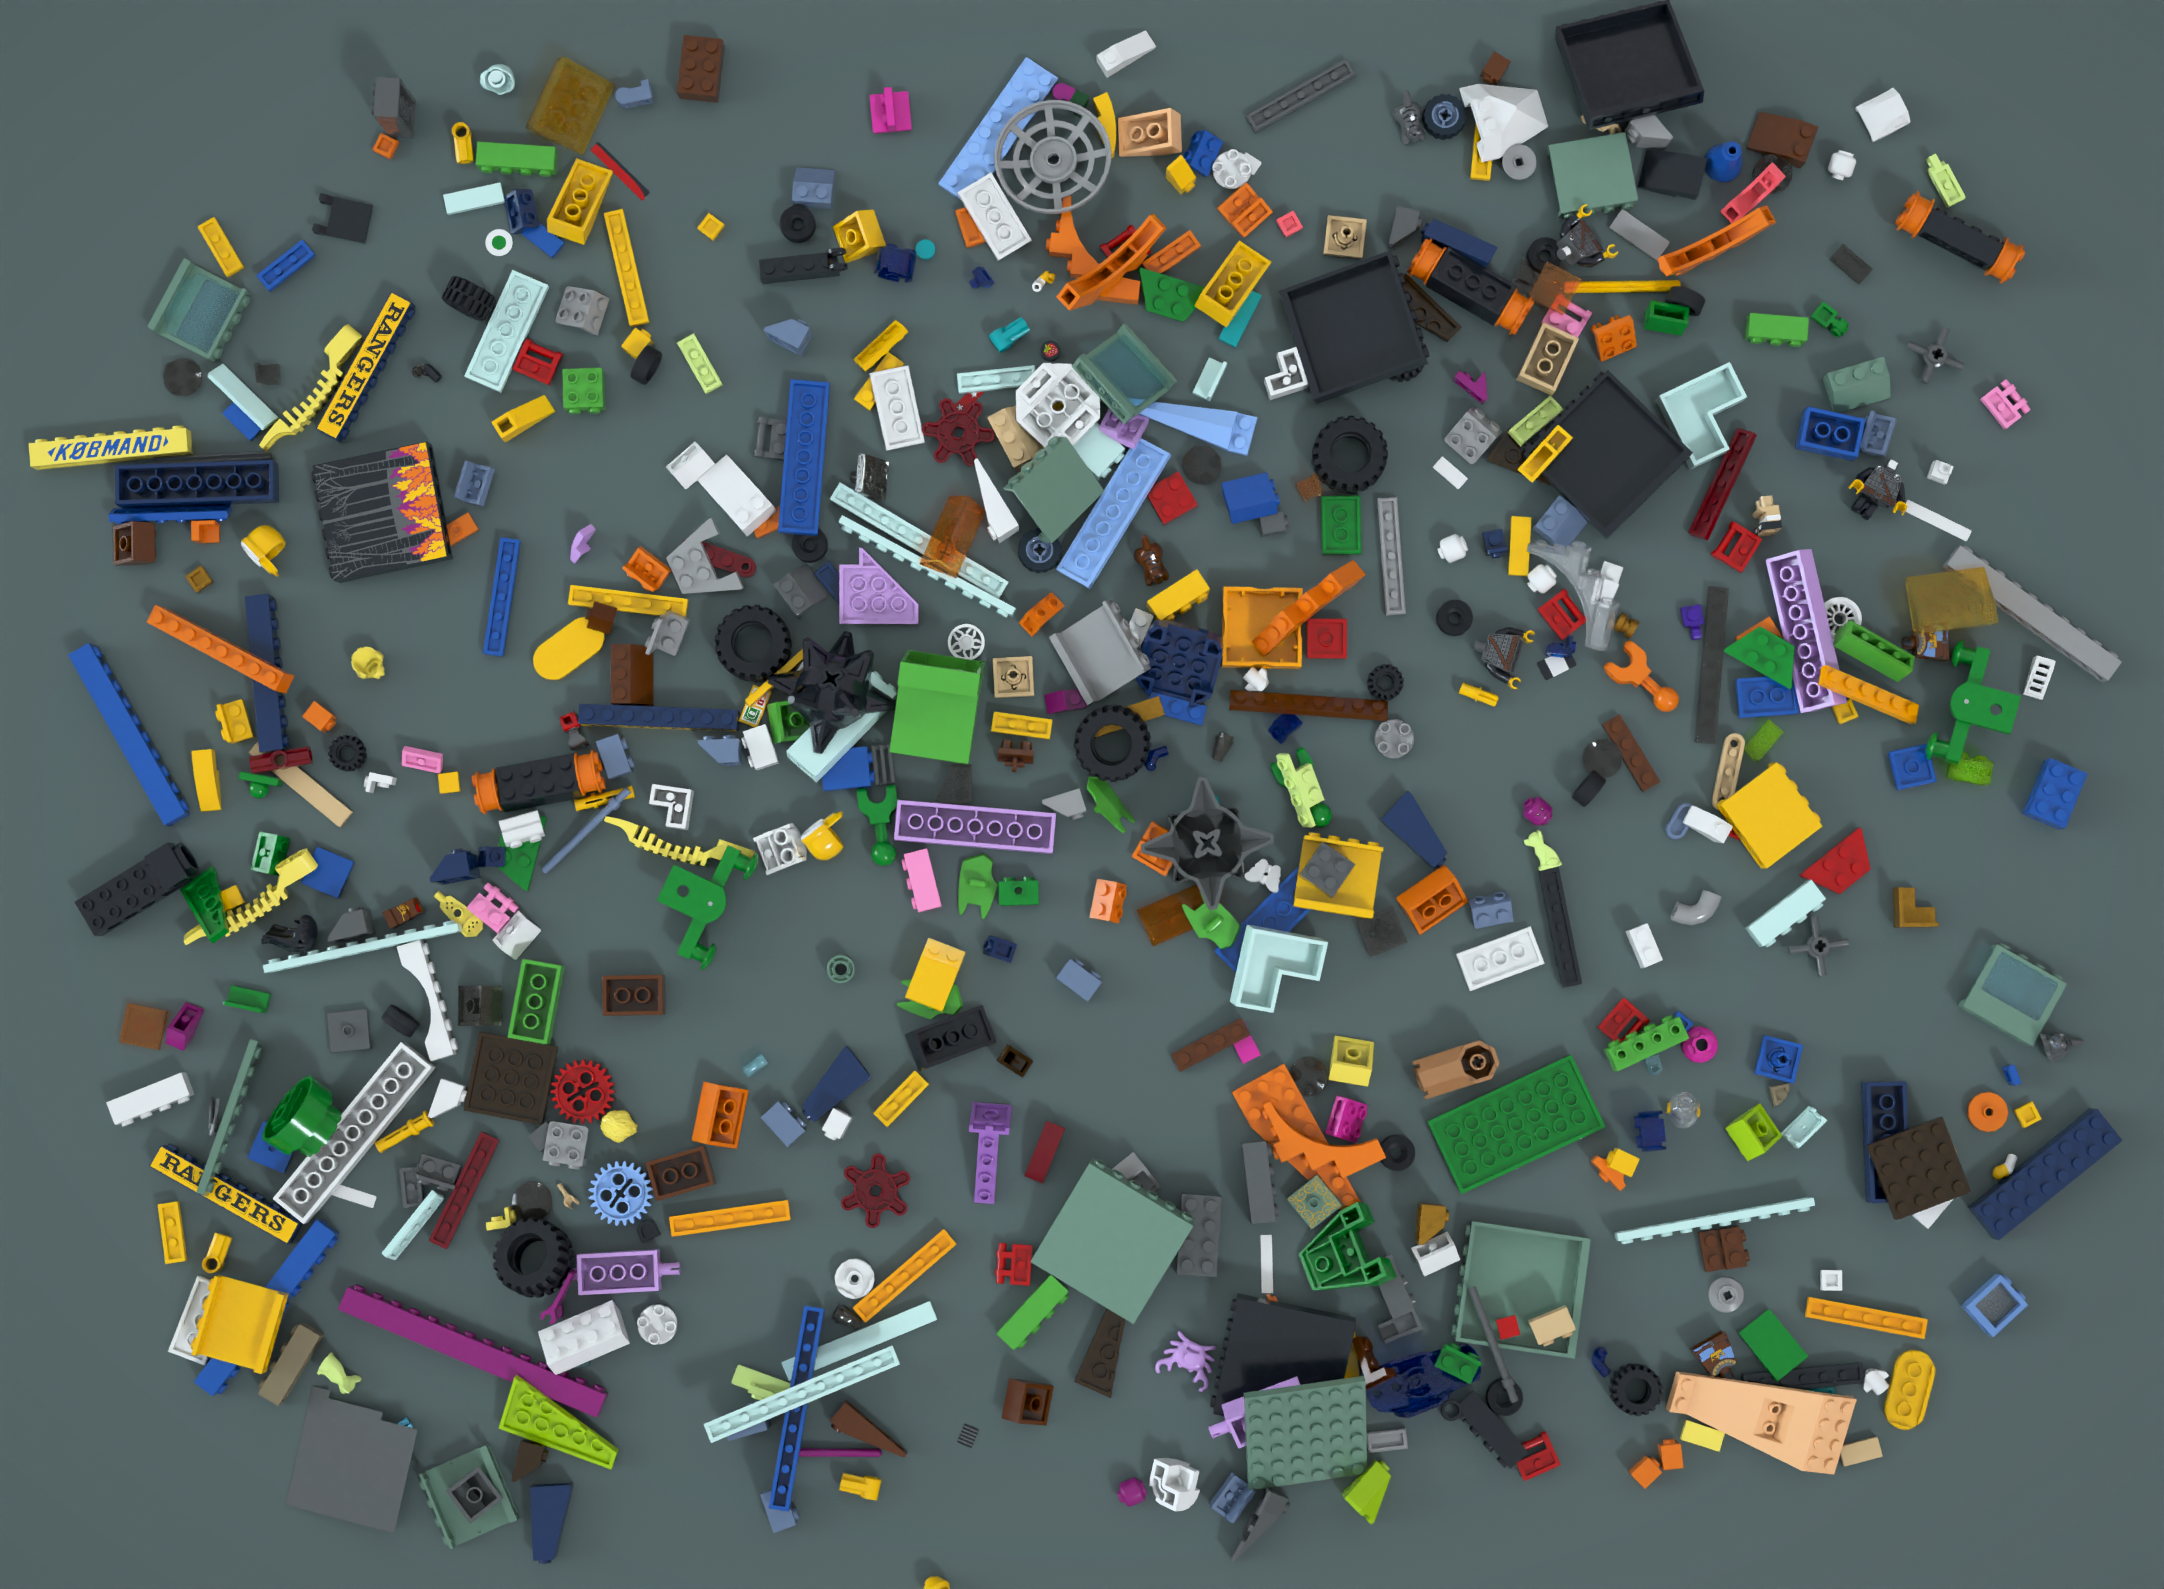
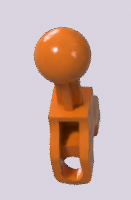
M1626 641L1623 648L1630 657V665L1626 668H1620L1614 663L1609 662L1603 666L1604 672L1617 684H1632L1636 688L1641 684L1654 696V705L1660 711L1670 712L1674 710L1679 703L1678 693L1671 687L1659 686L1648 675L1651 673V670L1646 664V653L1634 642Z

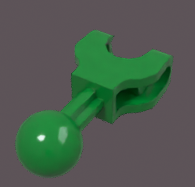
M1303 747L1297 749L1296 756L1300 764L1299 767L1307 763L1312 764L1313 767L1314 763ZM1273 762L1270 764V769L1277 783L1287 788L1277 762ZM1319 802L1310 807L1316 824L1314 827L1322 828L1330 823L1332 812L1328 805Z
M890 784L886 787V798L880 803H872L868 798L866 789L863 787L858 788V808L864 816L869 818L870 825L875 826L876 844L871 849V858L877 865L888 866L896 858V849L888 842L887 825L891 824V816L897 810L898 796L896 786Z

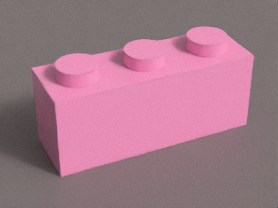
M928 849L904 854L905 859L901 861L904 871L908 870L910 878H907L906 881L908 889H913L914 897L911 898L913 909H918L920 913L942 907Z

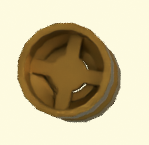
M1622 612L1612 629L1616 632H1623L1624 636L1630 639L1639 621L1636 619L1631 620Z

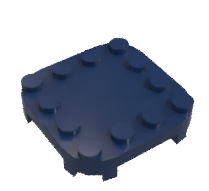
M1155 620L1146 632L1142 647V653L1147 655L1151 669L1136 678L1139 686L1144 689V693L1150 696L1151 692L1189 701V706H1197L1198 703L1210 699L1223 655L1222 637L1209 630L1170 620Z

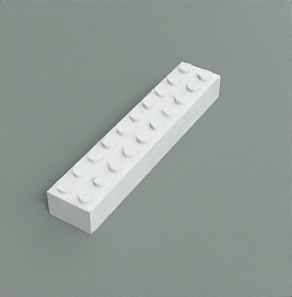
M401 1042L342 1113L341 1121L337 1124L336 1131L330 1135L328 1143L322 1146L318 1153L313 1154L311 1157H306L274 1196L273 1200L301 1223H309L436 1066L408 1043Z

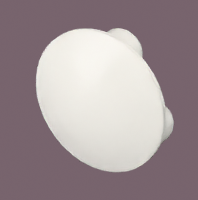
M1235 149L1220 154L1212 166L1214 179L1219 185L1228 189L1241 187L1249 180L1251 175L1249 159Z
M661 1304L651 1305L640 1314L637 1320L638 1331L646 1342L653 1345L664 1344L675 1335L677 1318L669 1307Z

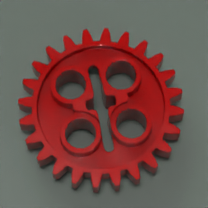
M582 1059L581 1065H579L577 1060H574L573 1067L567 1063V1070L560 1068L559 1070L562 1075H555L558 1082L551 1083L556 1089L551 1090L550 1093L556 1094V1097L552 1098L551 1101L558 1102L554 1108L561 1107L562 1110L559 1115L566 1113V1120L573 1117V1123L580 1119L581 1124H585L587 1118L589 1123H593V1117L600 1120L599 1113L606 1115L605 1108H612L608 1102L615 1101L610 1096L616 1093L615 1090L611 1089L615 1082H609L612 1075L606 1076L607 1068L600 1070V1063L594 1067L593 1060H590L588 1065H586L585 1059ZM586 1072L592 1076V1080L588 1084L584 1083L582 1079L583 1074ZM569 1082L574 1085V1091L571 1094L565 1090V1086ZM595 1082L599 1083L598 1086L586 1091V1096L579 1095L572 1101H568L569 1097L581 1091L580 1087L588 1088ZM594 1090H599L602 1094L599 1101H595L592 1097ZM577 1100L584 1102V1108L581 1111L575 1108Z

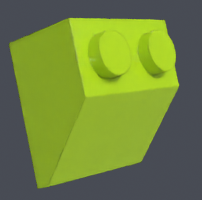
M1760 1103L1733 1120L1725 1128L1747 1161L1765 1153L1782 1137Z

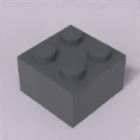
M1322 842L1299 874V877L1330 898H1333L1355 864Z

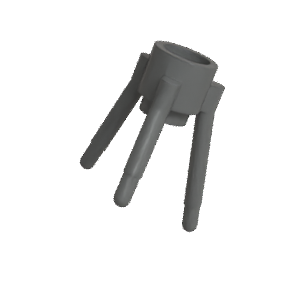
M211 1097L209 1101L208 1135L216 1137L222 1121L218 1119L221 1099L217 1098L214 1113V1099Z

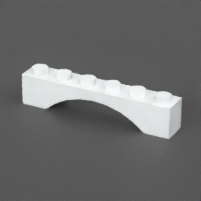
M417 940L397 946L402 966L408 969L420 981L429 999L431 1023L425 1045L430 1061L456 1055V1050L458 1049L457 1041L451 1036L452 1024L450 1019H446L445 1011H447L445 1001L441 1000L439 995L441 987L439 982L435 981L433 975L436 971L433 962H430L428 954H430L428 944L424 943L423 940Z

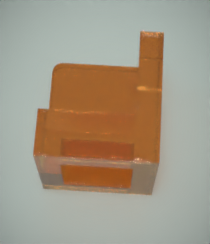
M1315 473L1311 477L1296 483L1304 502L1323 493V488Z

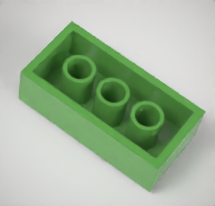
M522 959L508 1038L551 1044L565 966Z

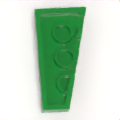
M211 866L181 888L180 891L209 941L215 943L229 932L217 871Z

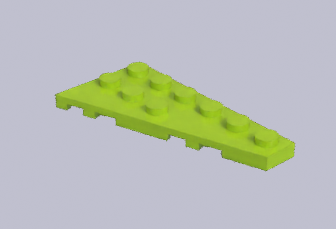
M516 1374L499 1429L612 1469L619 1450Z

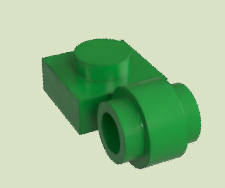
M1824 301L1810 317L1824 329L1831 325L1830 332L1837 338L1843 336L1848 330V322L1842 318L1836 320L1835 317L1838 315V312Z

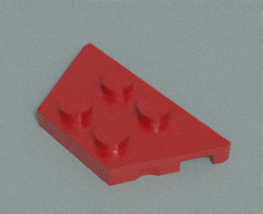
M1860 827L1857 828L1799 875L1836 894H1841L1871 870L1862 829Z

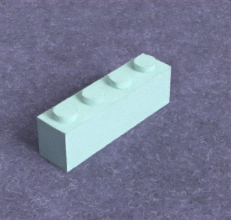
M1812 880L1806 881L1745 929L1759 947L1766 946L1767 948L1776 942L1775 937L1779 934L1783 936L1792 929L1790 927L1795 922L1799 924L1807 918L1806 914L1811 910L1815 912L1823 906L1821 902L1826 898Z

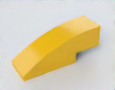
M1106 92L1093 98V105L1099 116L1097 119L1103 125L1109 137L1112 159L1114 158L1116 147V122L1113 106Z
M1557 425L1518 468V471L1533 483L1569 444L1573 437L1560 425Z
M215 750L191 751L194 779L201 812L222 810L219 771L216 766Z

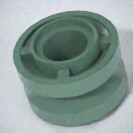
M835 955L827 963V974L836 983H845L854 975V963L846 955ZM842 963L846 966V971L843 974H838L835 971L837 964Z

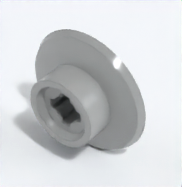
M1522 144L1509 147L1502 159L1504 171L1513 179L1522 180L1528 178L1536 168L1534 152L1528 146ZM1516 159H1520L1521 166H1516Z
M1718 1278L1709 1288V1302L1717 1311L1723 1313L1733 1312L1743 1302V1288L1734 1278ZM1729 1291L1731 1297L1725 1300L1723 1293Z

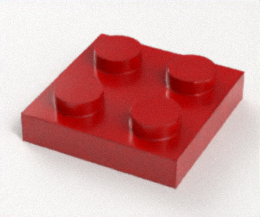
M1179 471L1153 485L1147 495L1163 525L1198 506Z
M1308 619L1307 659H1346L1347 619Z

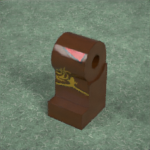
M418 897L392 909H388L382 912L389 927L395 929L415 919V917L425 911Z

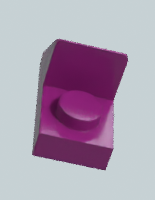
M1459 371L1452 381L1483 405L1487 400L1485 371L1475 383L1468 373Z
M1078 689L1060 690L1044 695L1047 714L1086 708V702Z

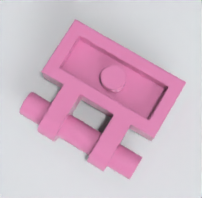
M2007 379L2000 383L2005 389L2003 392L1996 386L1980 399L2004 430L2022 417L2017 411L2019 408L2024 414L2031 410L2026 404V399L2021 398L2015 390L2014 384L2011 385ZM2007 395H2009L2013 399V401L2016 403L2015 405H2012L2010 403V401L2006 398Z
M488 882L483 889L489 894L485 898L479 893L467 906V910L498 934L510 920V917L505 912L509 909L515 913L519 907L512 898H507L500 892L497 886H492ZM494 898L503 904L500 908L492 903Z

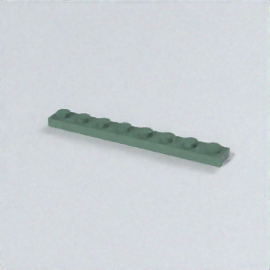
M251 1039L249 1041L196 1192L200 1195L208 1197V1194L212 1193L215 1187V1181H213L215 1174L220 1172L222 1154L225 1155L228 1150V1137L235 1130V1117L240 1115L242 1097L247 1095L249 1089L247 1085L248 1080L253 1077L256 1068L254 1066L255 1060L259 1059L262 1052L261 1044L258 1041Z

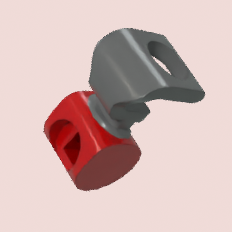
M575 711L560 717L564 732L569 733L568 745L572 751L590 745L579 732L581 725L578 724V716Z

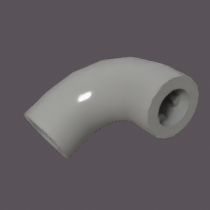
M1703 890L1700 900L1695 905L1689 906L1677 902L1672 910L1670 919L1677 923L1691 926L1703 923L1713 916L1719 906L1721 896Z

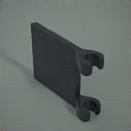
M321 193L319 195L320 203L332 205L327 227L313 224L312 231L318 235H327L365 243L373 205Z

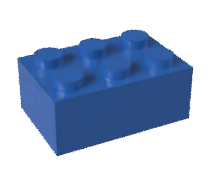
M1806 407L1802 411L1795 449L1853 461L1859 454L1866 419Z
M2052 758L2044 760L2022 814L2058 830L2066 828L2088 773Z

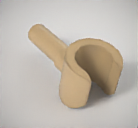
M559 1183L557 1187L564 1195V1205L573 1210L571 1207L572 1201L579 1205V1200L570 1195L564 1186Z

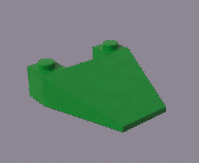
M1356 1202L1341 1210L1298 1254L1312 1291L1380 1286L1397 1277L1390 1259L1378 1257L1370 1261L1359 1234V1230L1375 1223L1368 1204Z

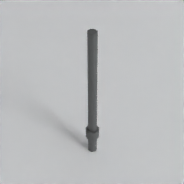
M1476 1286L1470 1287L1468 1290L1501 1374L1503 1388H1506L1511 1403L1517 1402L1519 1399L1513 1386L1515 1385L1514 1380L1508 1373Z

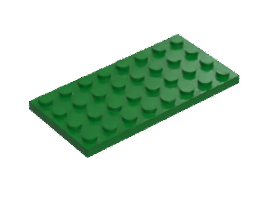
M1572 1054L1427 1121L1460 1194L1605 1128L1604 1122Z

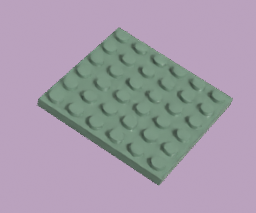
M1364 1376L1243 1393L1247 1485L1249 1491L1252 1489L1257 1490L1361 1475L1367 1470L1366 1381Z

